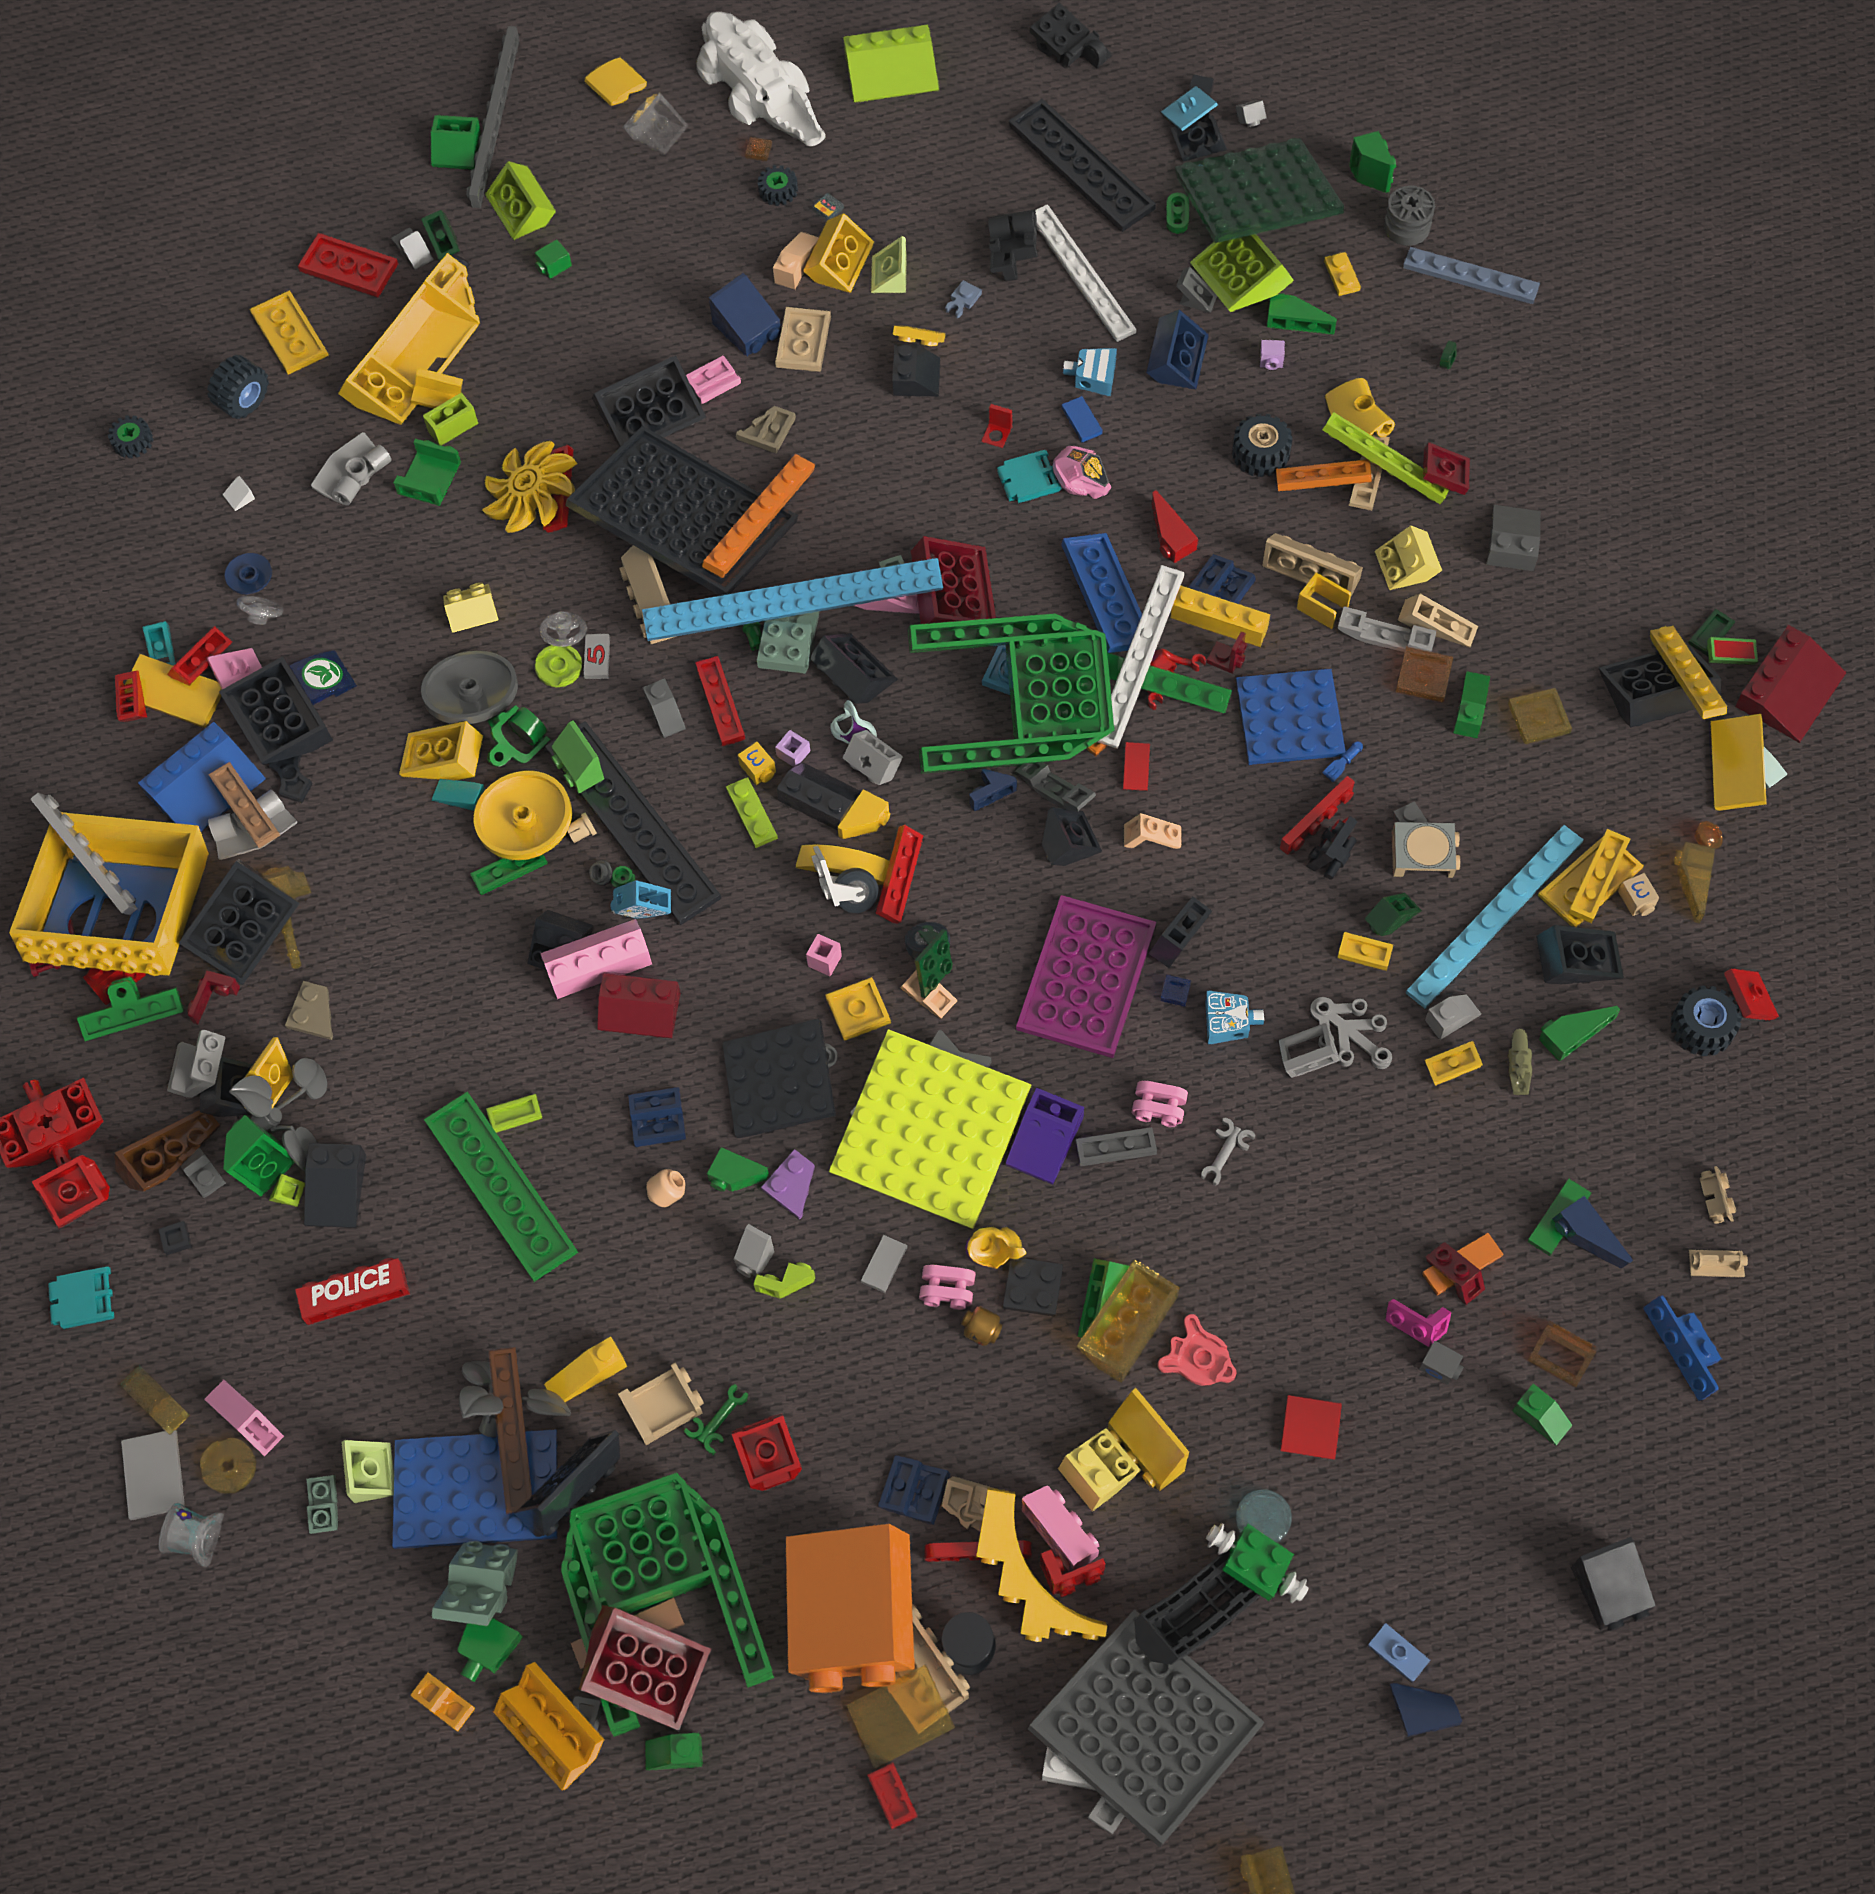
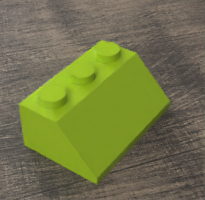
M507 162L485 194L513 240L546 226L556 212L528 166Z

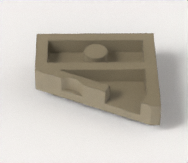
M773 406L763 416L753 420L749 428L744 431L740 429L736 433V438L739 441L777 454L796 419L795 413Z
M303 981L285 1024L286 1028L332 1040L333 1032L327 987Z

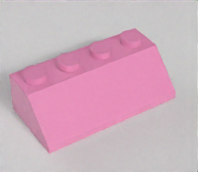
M636 919L541 953L557 999L600 984L603 973L625 975L652 965L643 934Z

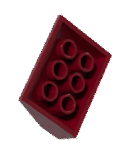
M923 536L911 550L912 562L938 558L943 589L917 594L921 624L989 619V617L990 619L996 618L986 548Z
M1788 625L1741 693L1735 707L1749 715L1761 714L1763 723L1800 743L1847 672L1810 636Z
M603 1605L591 1633L579 1689L679 1730L711 1649L615 1607Z

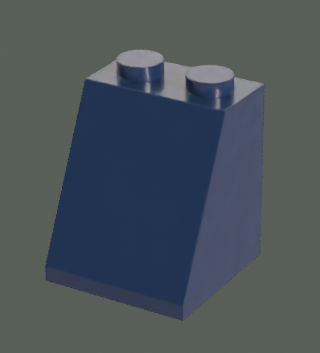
M744 273L709 297L713 325L746 356L759 352L762 346L769 340L773 341L778 338L781 332L780 319Z

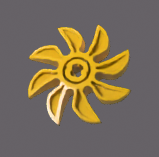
M552 441L543 442L532 447L524 456L525 464L523 466L521 465L518 450L514 448L506 456L502 465V469L509 479H497L486 476L485 486L490 494L498 500L482 509V511L488 517L495 520L510 519L505 528L507 533L520 531L530 525L535 519V509L537 507L541 522L546 526L554 518L558 507L557 502L551 495L561 494L569 497L575 491L572 482L562 473L578 463L567 454L558 453L550 455L554 447Z

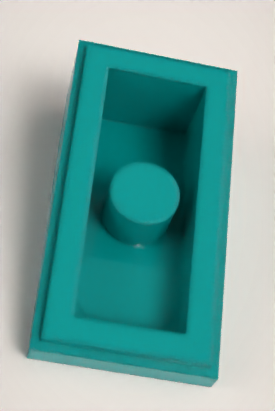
M164 621L143 626L149 657L153 659L169 657L170 662L167 664L174 666L176 662L169 624Z
M440 779L432 801L475 811L476 804L485 788L480 783Z

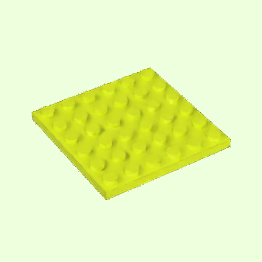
M888 1029L829 1172L974 1229L1031 1089V1084Z

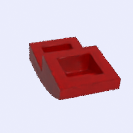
M1126 742L1123 790L1148 791L1150 744Z

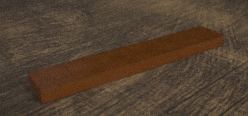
M515 1347L488 1350L493 1395L500 1398L503 1402L502 1412L495 1414L506 1514L515 1513L532 1496Z

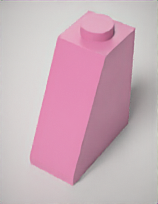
M225 1380L204 1399L264 1456L284 1437L251 1403Z

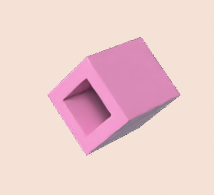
M817 934L806 954L808 967L831 976L842 957L840 943Z

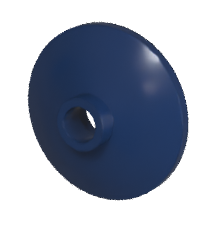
M245 553L235 557L225 570L227 585L239 594H253L262 590L269 583L272 576V568L269 561L256 553ZM249 575H254L252 578L246 579Z

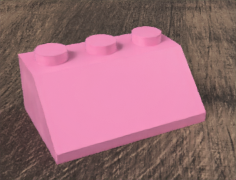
M1047 1485L1022 1498V1512L1056 1556H1060L1067 1570L1071 1572L1089 1564L1098 1557L1099 1550L1097 1548L1099 1543L1091 1533L1086 1535L1080 1527L1082 1522L1074 1511L1068 1512L1063 1505L1065 1500L1056 1489L1052 1491Z

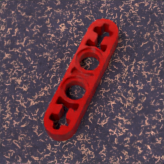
M1018 1540L1024 1559L1031 1558V1542ZM979 1542L927 1544L924 1546L925 1561H959V1558H970V1561L982 1560L981 1557H977Z

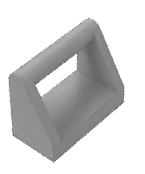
M1327 1022L1279 1040L1283 1064L1291 1078L1340 1061ZM1324 1034L1325 1047L1291 1059L1288 1047Z

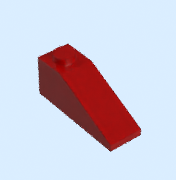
M1157 490L1153 491L1152 509L1160 551L1166 559L1170 558L1173 563H1176L1197 550L1198 537Z

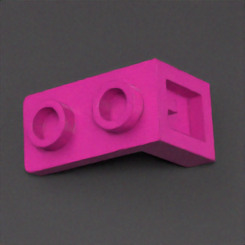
M1392 1299L1389 1301L1385 1320L1430 1347L1434 1340L1437 1341L1447 1333L1451 1312L1442 1307L1436 1313H1431L1425 1318Z

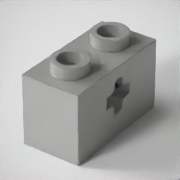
M868 730L853 734L843 756V759L850 763L853 769L859 770L868 777L869 781L878 785L893 779L903 758L902 755Z

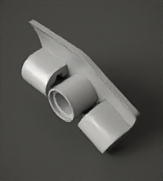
M362 432L328 458L311 486L314 490L331 500L343 505H349L361 486L368 483L370 476L392 461L391 457L383 446H375L367 435Z
M272 789L256 799L280 835L297 824V820L285 809L283 803ZM228 813L208 819L212 836L216 842L219 860L260 849L235 813Z

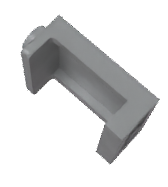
M201 1030L196 1046L184 1042L179 1043L167 1091L192 1098L214 1085L225 1036Z

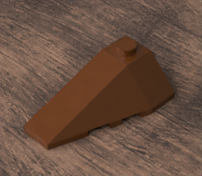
M198 1110L115 1152V1171L128 1188L144 1192L167 1180L219 1128L220 1124L212 1115L201 1113Z

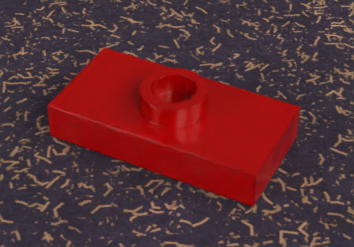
M894 1763L868 1774V1778L891 1829L918 1817Z

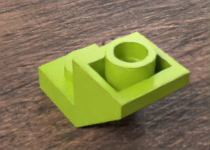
M797 1262L795 1265L789 1263L782 1282H780L779 1278L770 1274H765V1276L757 1275L754 1288L756 1292L781 1299L813 1283L815 1273L807 1264Z

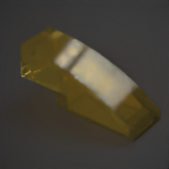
M140 1365L120 1383L121 1387L170 1435L190 1416Z

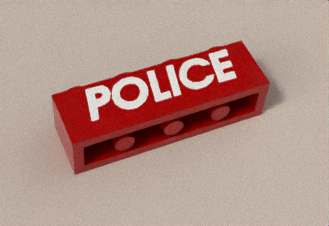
M398 1258L383 1259L377 1265L371 1267L360 1266L355 1268L354 1272L344 1275L340 1273L329 1276L328 1280L308 1282L301 1288L295 1289L301 1316L307 1325L410 1294L404 1268Z

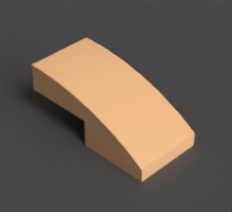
M917 970L900 987L939 1019L957 1002V999L940 983L926 998L921 997Z

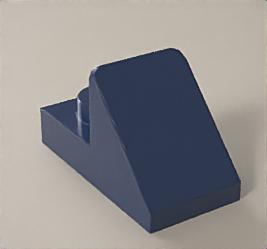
M981 769L982 780L986 786L977 787L969 794L970 806L975 812L1017 791L1016 778L995 771Z

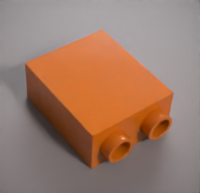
M891 1524L786 1537L788 1672L809 1680V1691L828 1693L843 1690L842 1677L861 1675L862 1686L885 1687L895 1684V1672L914 1670L909 1534Z

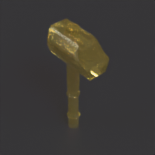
M285 866L279 869L271 868L267 872L262 873L263 876L293 898L312 893L304 872H295L289 866ZM290 917L282 928V934L284 935L288 951L287 956L290 959L291 967L296 969L301 967L300 952L297 949Z

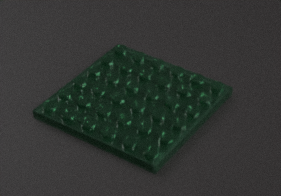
M1292 138L1280 143H1270L1258 148H1248L1245 151L1227 153L1214 158L1208 157L1201 161L1186 162L1183 165L1175 166L1178 180L1214 243L1344 214V205L1301 138Z

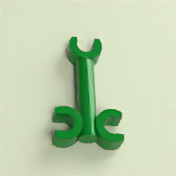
M735 1384L728 1390V1400L705 1428L702 1420L695 1417L693 1421L699 1426L698 1431L690 1432L687 1428L684 1430L687 1437L701 1442L709 1454L714 1455L716 1453L710 1447L711 1441L718 1440L722 1444L725 1442L723 1437L715 1433V1431L736 1405H742L748 1400L746 1392L741 1398L733 1396L738 1388Z

